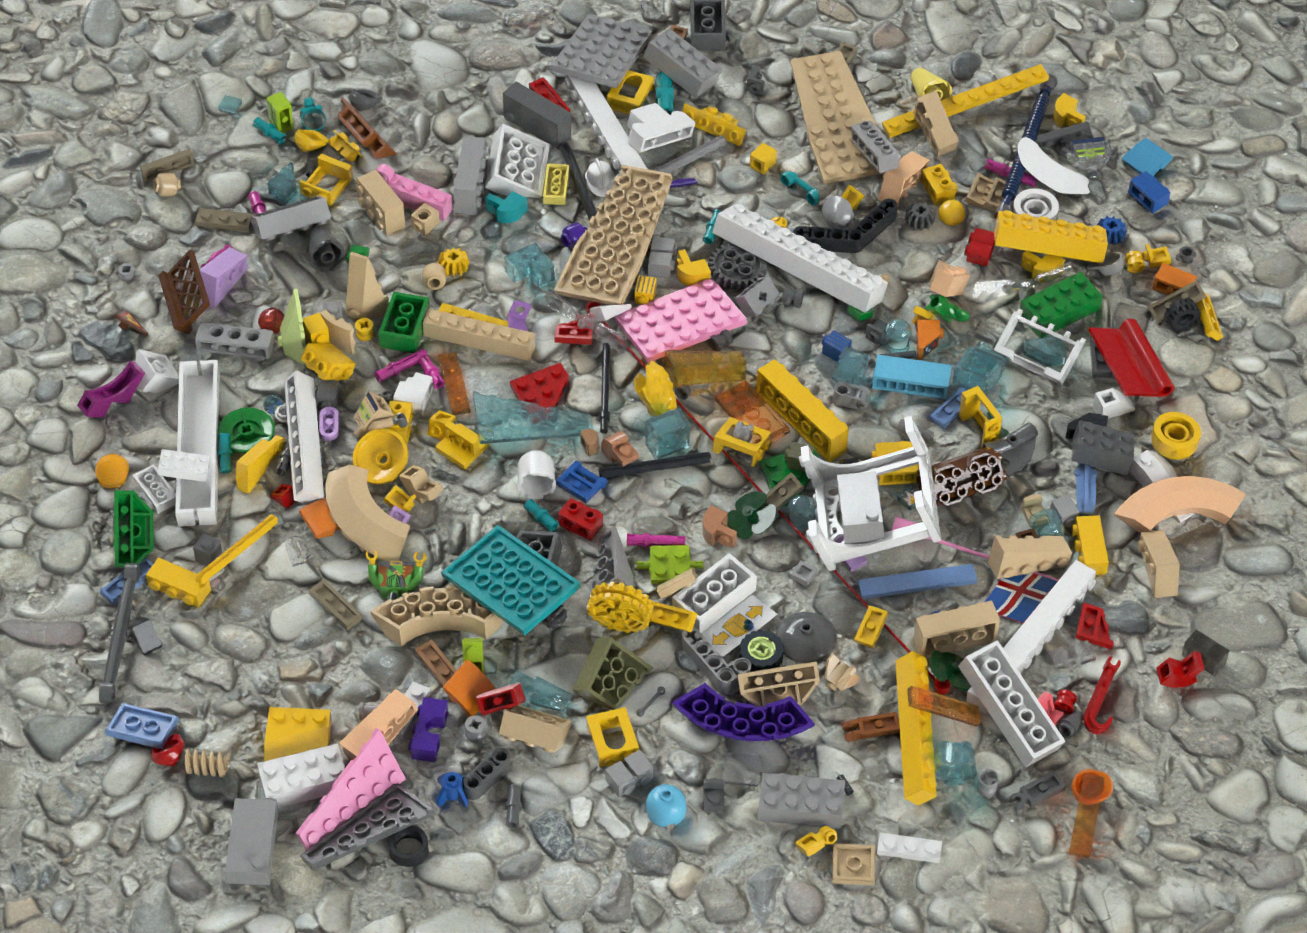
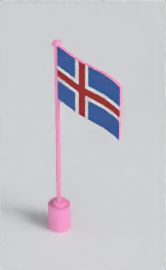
M896 517L892 530L917 523ZM944 540L938 541V543L989 560V555ZM1039 572L1002 578L984 602L992 601L998 616L1022 624L1060 579Z

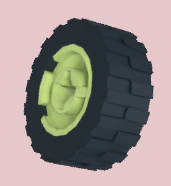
M767 630L752 631L750 634L745 635V638L741 641L739 658H746L751 662V672L778 668L783 662V643H781V639L776 634L770 633Z

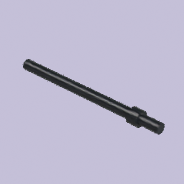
M603 343L601 411L599 412L600 432L602 434L608 432V422L610 421V412L608 411L609 343Z

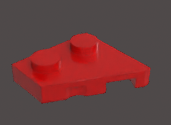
M592 316L588 317V321L579 323V320H574L569 323L556 325L554 343L592 345L594 329Z
M1083 603L1075 639L1112 650L1114 641L1110 639L1108 633L1110 629L1105 621L1103 608Z

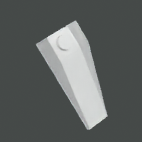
M1149 450L1134 457L1130 468V473L1143 487L1163 479L1177 477L1172 465L1162 455ZM1195 513L1173 517L1181 523Z

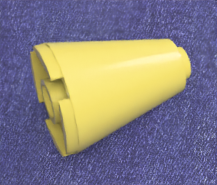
M921 67L916 68L911 73L910 78L918 97L935 90L940 100L952 96V87L943 78Z

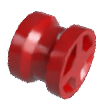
M1060 690L1057 693L1058 700L1054 702V708L1064 712V715H1069L1074 710L1073 705L1077 701V696L1072 691Z

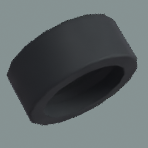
M409 826L390 835L388 841L390 857L399 866L414 867L421 864L427 858L429 852L427 835L419 827ZM405 838H414L420 841L421 848L413 854L406 855L398 852L396 845Z

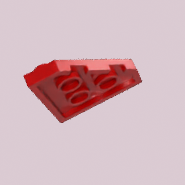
M560 362L510 381L511 389L533 425L551 419L553 410L561 398L565 385L568 383L569 375Z

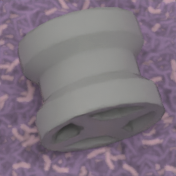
M738 421L733 437L749 443L753 435L754 425H744L743 422Z
M471 716L466 720V737L474 742L482 740L486 734L484 719L480 716Z

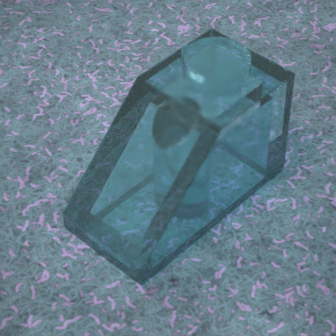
M1054 337L1025 340L1023 354L1026 357L1046 367L1065 364L1067 352L1063 341Z

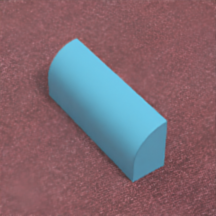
M877 354L872 389L947 399L952 365Z

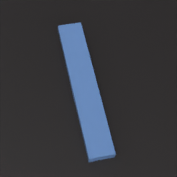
M973 564L860 579L857 584L861 598L870 599L976 584L977 576Z

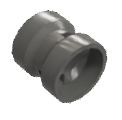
M785 287L782 305H793L795 308H801L804 291L799 289L794 291L792 288Z
M727 329L721 331L720 335L710 336V339L707 340L709 347L716 353L721 351L724 346H728L733 342L732 335Z

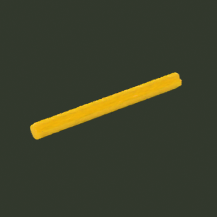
M273 514L269 515L196 574V582L202 585L278 524V518Z

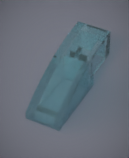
M516 670L509 684L521 683L526 699L525 702L555 711L564 712L573 695L538 676L533 679Z

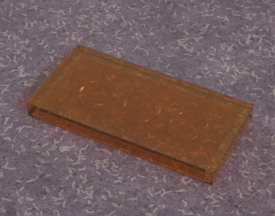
M746 380L715 396V401L729 417L770 431V440L772 442L790 433V428ZM753 434L751 441L759 443L761 438Z

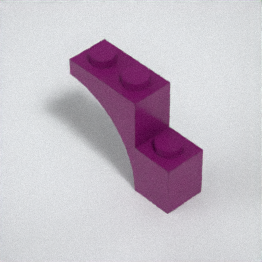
M129 361L125 369L108 384L97 389L85 390L77 406L87 417H104L112 402H130L145 372L136 362Z

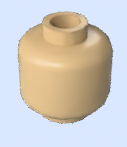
M160 173L153 180L154 192H157L161 197L175 196L177 191L181 189V181L177 179L174 173Z
M431 263L424 267L422 281L426 288L438 290L445 285L446 272L442 265Z

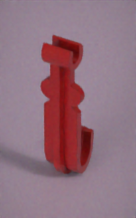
M1112 656L1108 657L1103 665L1102 674L1083 716L1086 729L1096 735L1107 731L1113 721L1111 716L1105 724H1099L1095 721L1113 677L1121 665L1120 660L1117 661L1116 665H1112L1110 662Z

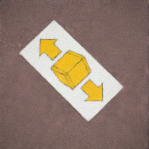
M751 594L701 634L724 657L741 644L745 635L759 630L778 614Z

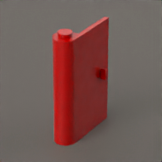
M1126 319L1119 329L1089 327L1088 331L1125 396L1165 397L1174 391L1175 386L1136 319Z

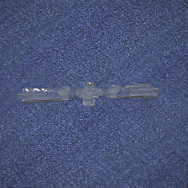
M1069 265L1040 273L1035 277V280L1020 279L1018 282L1013 283L1007 279L975 281L971 294L976 303L980 304L1009 296L1013 290L1022 289L1029 291L1031 287L1035 286L1040 290H1044L1075 275L1072 266ZM1041 278L1045 279L1043 284L1039 283ZM1007 284V290L1003 291V285Z
M551 289L547 290L544 296L548 304L547 307L565 315L569 319L578 321L579 328L587 327L593 330L597 337L604 339L607 344L621 354L625 353L628 348L625 336L601 323L593 324L595 316L589 312L585 316L579 315L574 306Z

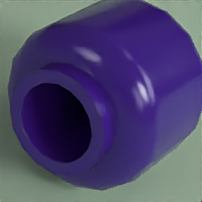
M578 222L566 226L561 234L562 243L566 247L573 249L587 228Z

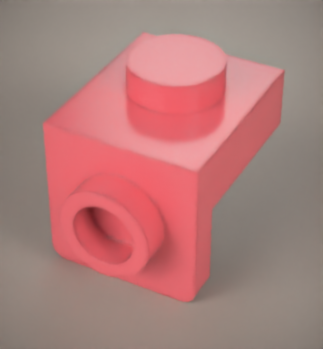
M1044 692L1037 699L1055 726L1065 717L1064 712L1055 710L1051 693Z

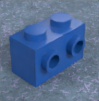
M1147 171L1130 180L1128 193L1152 214L1168 204L1170 191Z

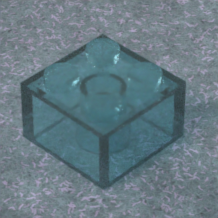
M970 346L955 366L952 384L967 390L979 386L987 397L1002 376L1004 359Z
M680 408L669 410L664 414L651 417L645 421V445L654 459H660L689 448L690 423Z

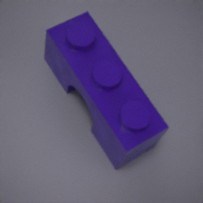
M424 697L422 705H418L417 717L419 718L417 722L414 721L412 731L414 737L413 739L410 738L408 750L411 751L412 759L436 763L440 748L439 734H433L428 731L436 727L445 728L449 712L448 700Z

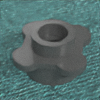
M1184 246L1180 248L1179 254L1175 258L1177 261L1190 265L1197 254L1191 247Z

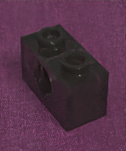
M1196 629L1185 641L1182 656L1186 658L1193 651L1200 652L1205 671L1216 676L1226 665L1230 650Z

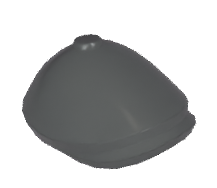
M352 89L348 96L352 106L360 112L374 107L383 99L382 96L367 89Z

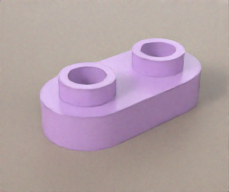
M325 407L320 411L319 432L320 437L325 441L335 440L339 435V413L334 407Z

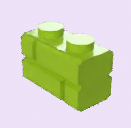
M283 92L267 97L269 122L282 133L293 130L291 103Z

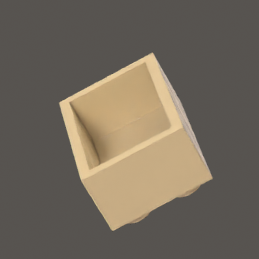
M375 169L358 177V186H356L359 194L358 203L361 208L367 211L368 217L376 222L377 228L380 231L382 230L386 236L405 228L403 202Z

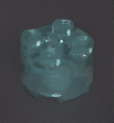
M846 346L839 357L840 360L837 367L835 366L832 379L836 382L859 385L861 381L859 378H864L867 372L865 366L868 365L871 356Z
M943 741L939 743V748L934 753L937 780L941 779L945 785L949 786L965 785V781L970 778L974 780L977 775L975 750L972 748V744L968 741L951 743Z

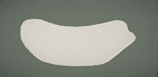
M1024 137L1020 140L1017 146L1019 158L1022 165L1035 178L1060 193L1089 194V180L1085 176L1067 169L1052 160L1030 138Z

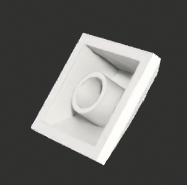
M138 349L136 363L145 372L139 384V388L143 392L157 394L179 384V374L166 355Z

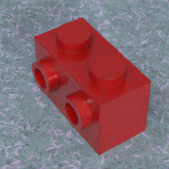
M570 498L559 511L558 522L559 526L592 541L603 527V514L597 509L584 505L581 501Z

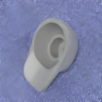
M1121 252L1106 254L1103 263L1089 261L1086 270L1098 269L1104 276L1116 275L1124 267L1123 254Z

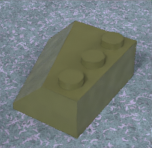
M597 638L573 687V691L587 701L615 710L630 695V691L642 682V678L654 668L613 638Z

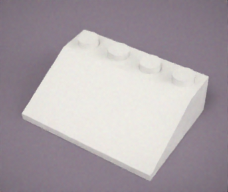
M502 123L493 135L485 188L500 195H509L513 191L524 197L541 198L550 144Z

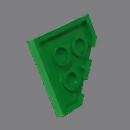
M814 449V455L818 458L817 453ZM785 454L764 458L759 461L769 490L774 488L790 473H793L805 488L811 478L808 479L806 472L787 468V460H784ZM801 492L798 493L785 506L796 504Z

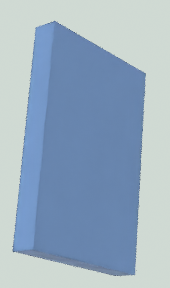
M122 703L107 726L105 734L106 736L163 749L177 726L179 718L178 716Z

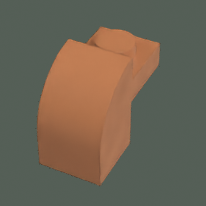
M618 431L601 442V451L611 463L618 461L623 467L639 458L638 452L628 442V436L622 431Z
M710 505L703 516L702 535L704 540L711 546L715 541H718L724 546L734 548L737 543V531L726 527L728 513Z

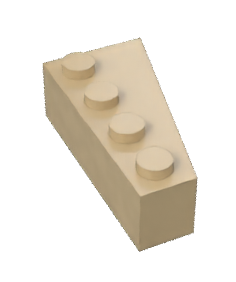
M995 536L988 563L997 579L1009 578L1069 566L1072 551L1063 536H1041L1039 539H1034L1033 536H1026L1025 539L1017 538L1016 536H1009L1008 538Z

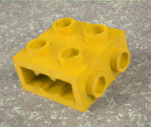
M308 343L300 358L307 368L314 370L318 377L325 381L348 380L356 366L355 362L333 344Z
M911 441L875 443V451H871V459L911 448L913 445ZM919 464L876 476L878 484L917 483L916 478L920 475L917 474V470L920 469Z

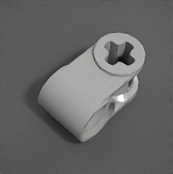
M838 382L834 386L832 401L837 406L862 411L867 407L866 400L870 395V390L865 386Z

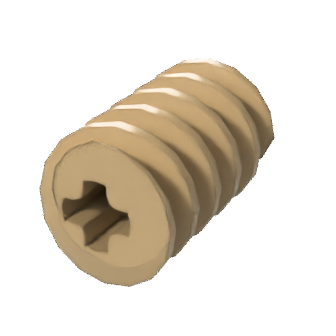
M187 748L185 753V769L187 774H192L194 771L196 775H199L201 772L204 776L210 773L212 777L218 774L219 777L223 778L226 775L230 762L229 752L223 757L222 751H219L217 757H215L213 750L207 756L205 749L199 755L198 749L195 748L193 754H190V749Z

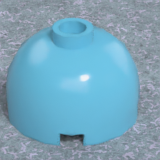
M669 784L655 787L646 799V812L649 820L655 825L668 827V825L674 823L675 825L679 824L687 812L686 798L683 792Z

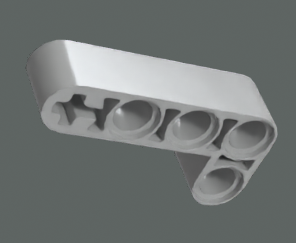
M693 627L692 632L682 631L681 644L683 650L717 690L727 694L739 688L737 674L751 672V662L746 658H738L727 664L697 628Z

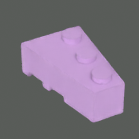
M229 247L200 269L210 302L209 307L215 309L248 268V255Z

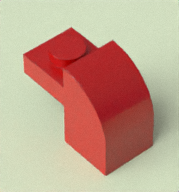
M1193 651L1182 661L1169 657L1156 667L1161 685L1179 688L1196 683V676L1205 668L1201 653Z

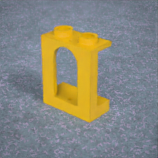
M628 70L618 87H611L607 95V103L611 110L630 115L631 110L642 107L650 90L654 91V77ZM624 83L640 87L634 98L619 95Z
M320 154L316 170L306 182L303 180L299 181L300 194L310 198L318 195L326 198L327 204L331 206L353 179L352 165ZM326 173L340 178L331 192L317 187Z
M976 386L962 392L959 417L962 421L974 417L983 429L981 446L984 443L999 439L1002 416L980 387ZM980 402L990 412L993 419L988 420L980 410Z
M729 417L714 436L712 452L719 454L725 446L753 456L751 466L754 467L758 461L763 459L764 453L771 448V432L754 426L753 434L759 436L761 441L759 443H748L733 437L735 426L740 420Z
M626 707L586 716V728L588 734L591 733L598 755L599 767L612 766L619 761L624 762V758L639 750ZM621 726L625 744L620 749H611L606 745L602 731Z

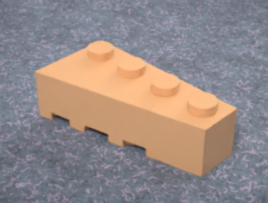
M397 689L390 693L380 705L339 742L347 758L351 761L357 757L364 743L367 744L373 736L372 732L375 728L380 729L389 745L418 711L415 702Z

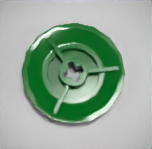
M240 408L231 411L222 419L218 427V434H230V448L238 453H247L262 439L270 441L275 432V424L271 416L263 410L256 408Z

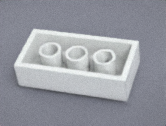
M162 449L158 475L206 482L210 456Z
M154 464L133 475L134 483L153 503V509L157 514L176 505V493L164 477L158 475V469Z

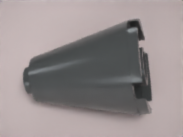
M318 225L313 227L309 234V261L311 265L320 272H324V270L334 271L339 268L345 260L344 247L324 226Z

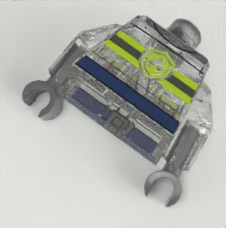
M1105 136L1071 140L1069 148L1067 143H1063V147L1057 145V154L1063 155L1073 167H1076L1078 172L1087 171L1088 179L1093 180L1098 178L1097 170H1101L1111 157V140L1108 139V142H1105Z

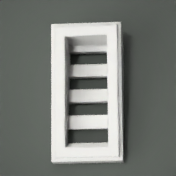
M631 304L598 306L590 308V312L594 322H600L631 309L632 306Z

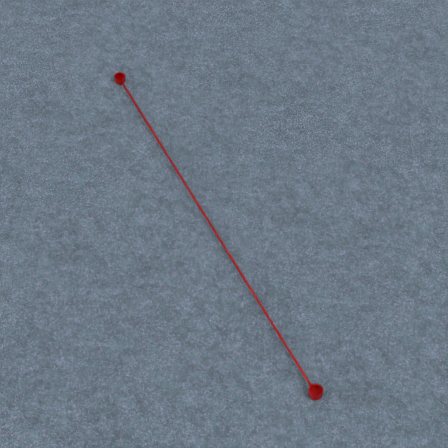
M598 302L588 303L586 306L587 315L589 317L592 316L590 308L601 305ZM601 321L646 369V365L605 321ZM676 398L677 404L714 442V438L703 428V426L690 414V412ZM723 449L722 452L759 492H763ZM779 510L778 513L788 522V524L801 536V538L814 551L813 545ZM832 570L838 576V578L868 609L869 606L867 605V603L854 591V589L842 578V576L836 570ZM884 624V627L888 630V632L900 643V645L908 653H910L911 651L905 646V644L892 632V630L886 624ZM928 670V675L935 681V692L939 695L947 694L951 685L949 679L947 678L943 682L939 681Z

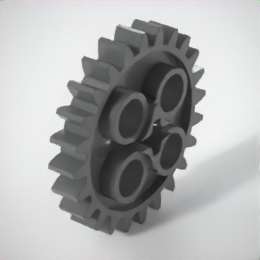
M727 243V247L721 245L720 249L715 248V252H711V256L708 259V267L711 271L712 279H717V284L724 283L723 287L729 285L731 290L734 287L738 291H740V287L747 289L757 279L766 276L767 264H765V260L735 244L731 246Z

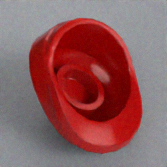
M179 734L171 735L163 749L153 747L151 753L152 761L161 766L176 765L183 755L184 740Z

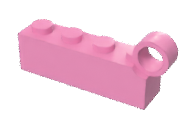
M380 164L376 169L403 202V206L417 210L424 203H427L439 211V220L445 221L453 210L451 194L395 174L394 170L387 164Z

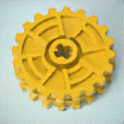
M603 582L601 585L597 584L595 588H592L586 609L588 610V615L592 616L594 621H598L601 626H607V629H615L618 632L625 631L630 633V631L637 633L639 630L643 631L645 627L649 626L654 605H652V600L648 599L649 596L642 594L640 589L636 590L631 585L625 586L624 583L616 584L615 582H610V584Z

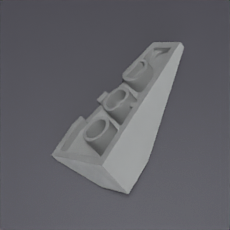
M613 526L600 537L596 553L599 559L597 565L593 567L592 572L595 573L594 580L590 581L589 594H591V590L595 588V585H601L603 582L610 584V582H615L616 584L624 583L625 586L631 585L634 588V578L617 528Z

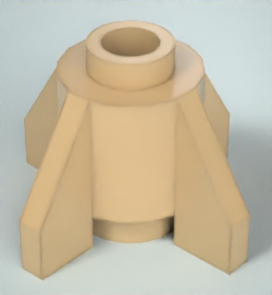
M831 654L827 659L824 681L826 682L825 686L831 691H842L852 687L861 678L855 674L856 669L840 661L834 654Z

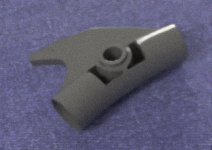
M1028 422L1006 436L984 443L982 448L991 447L994 451L1000 452L1002 460L1007 461L1010 465L1006 476L1010 477L1031 461L1038 431L1032 423Z

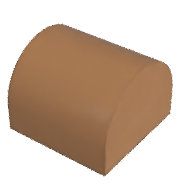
M585 429L580 433V443L588 456L596 454L599 450V436L593 429Z

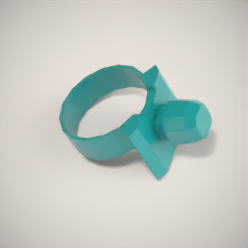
M312 97L305 98V108L300 110L302 126L305 130L319 132L326 124V116L322 111V106H315ZM310 113L322 114L325 122L321 128L309 129L304 125L302 119Z

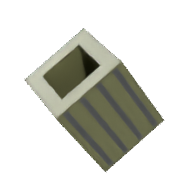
M792 442L790 449H786L784 460H787V468L806 472L805 467H802L799 461L801 447L809 446L814 455V446Z

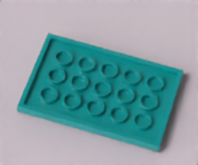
M499 525L495 526L441 571L443 578L524 636L581 588L578 580Z

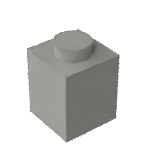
M1070 495L1051 501L1050 513L1059 529L1075 525L1076 517H1079V511Z

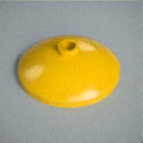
M384 428L372 430L365 434L356 444L353 452V465L369 470L367 475L368 483L377 485L389 483L399 477L407 465L409 456L407 444L393 430ZM387 458V461L382 463L383 459Z

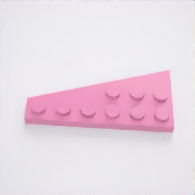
M375 728L372 732L373 736L367 744L364 743L357 757L349 762L333 783V788L328 795H324L320 800L321 804L315 812L307 817L296 832L305 850H308L330 832L334 831L391 786L406 780L380 729Z

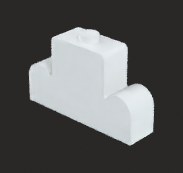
M656 103L633 109L630 112L627 126L631 129L628 142L639 153L691 137L695 122L681 111H674L669 115Z

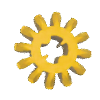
M452 247L451 250L446 248L445 252H440L438 264L444 267L446 276L452 275L455 277L457 274L462 276L463 272H467L469 259L466 251H462L461 248L456 250Z

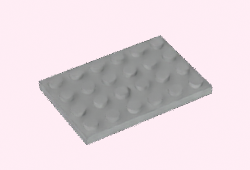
M588 14L552 63L551 71L617 88L652 37V31L644 27H636L628 23H621L613 19Z

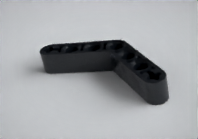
M893 199L883 200L852 229L798 226L793 230V233L803 236L807 241L818 244L827 251L859 253L895 221L897 202Z

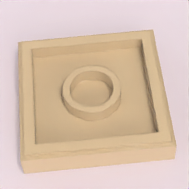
M833 843L832 884L874 886L875 845Z

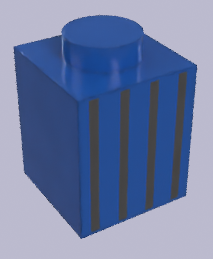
M833 330L822 340V354L841 363L851 353L852 340Z

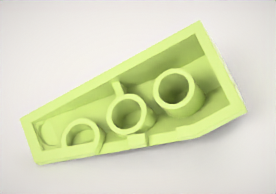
M294 289L280 327L281 336L277 337L279 347H283L286 356L306 365L300 360L306 348L298 289Z

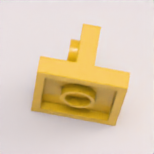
M448 421L444 425L445 438L435 446V451L465 470L489 447V441L461 423L455 425Z

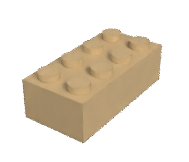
M992 601L961 606L949 611L943 610L936 614L922 615L916 618L913 641L918 654L925 658H930L932 652L936 650L942 653H952L991 644L997 641L1000 618Z

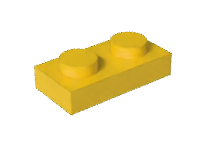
M869 605L854 638L855 643L874 649L889 615L888 611Z

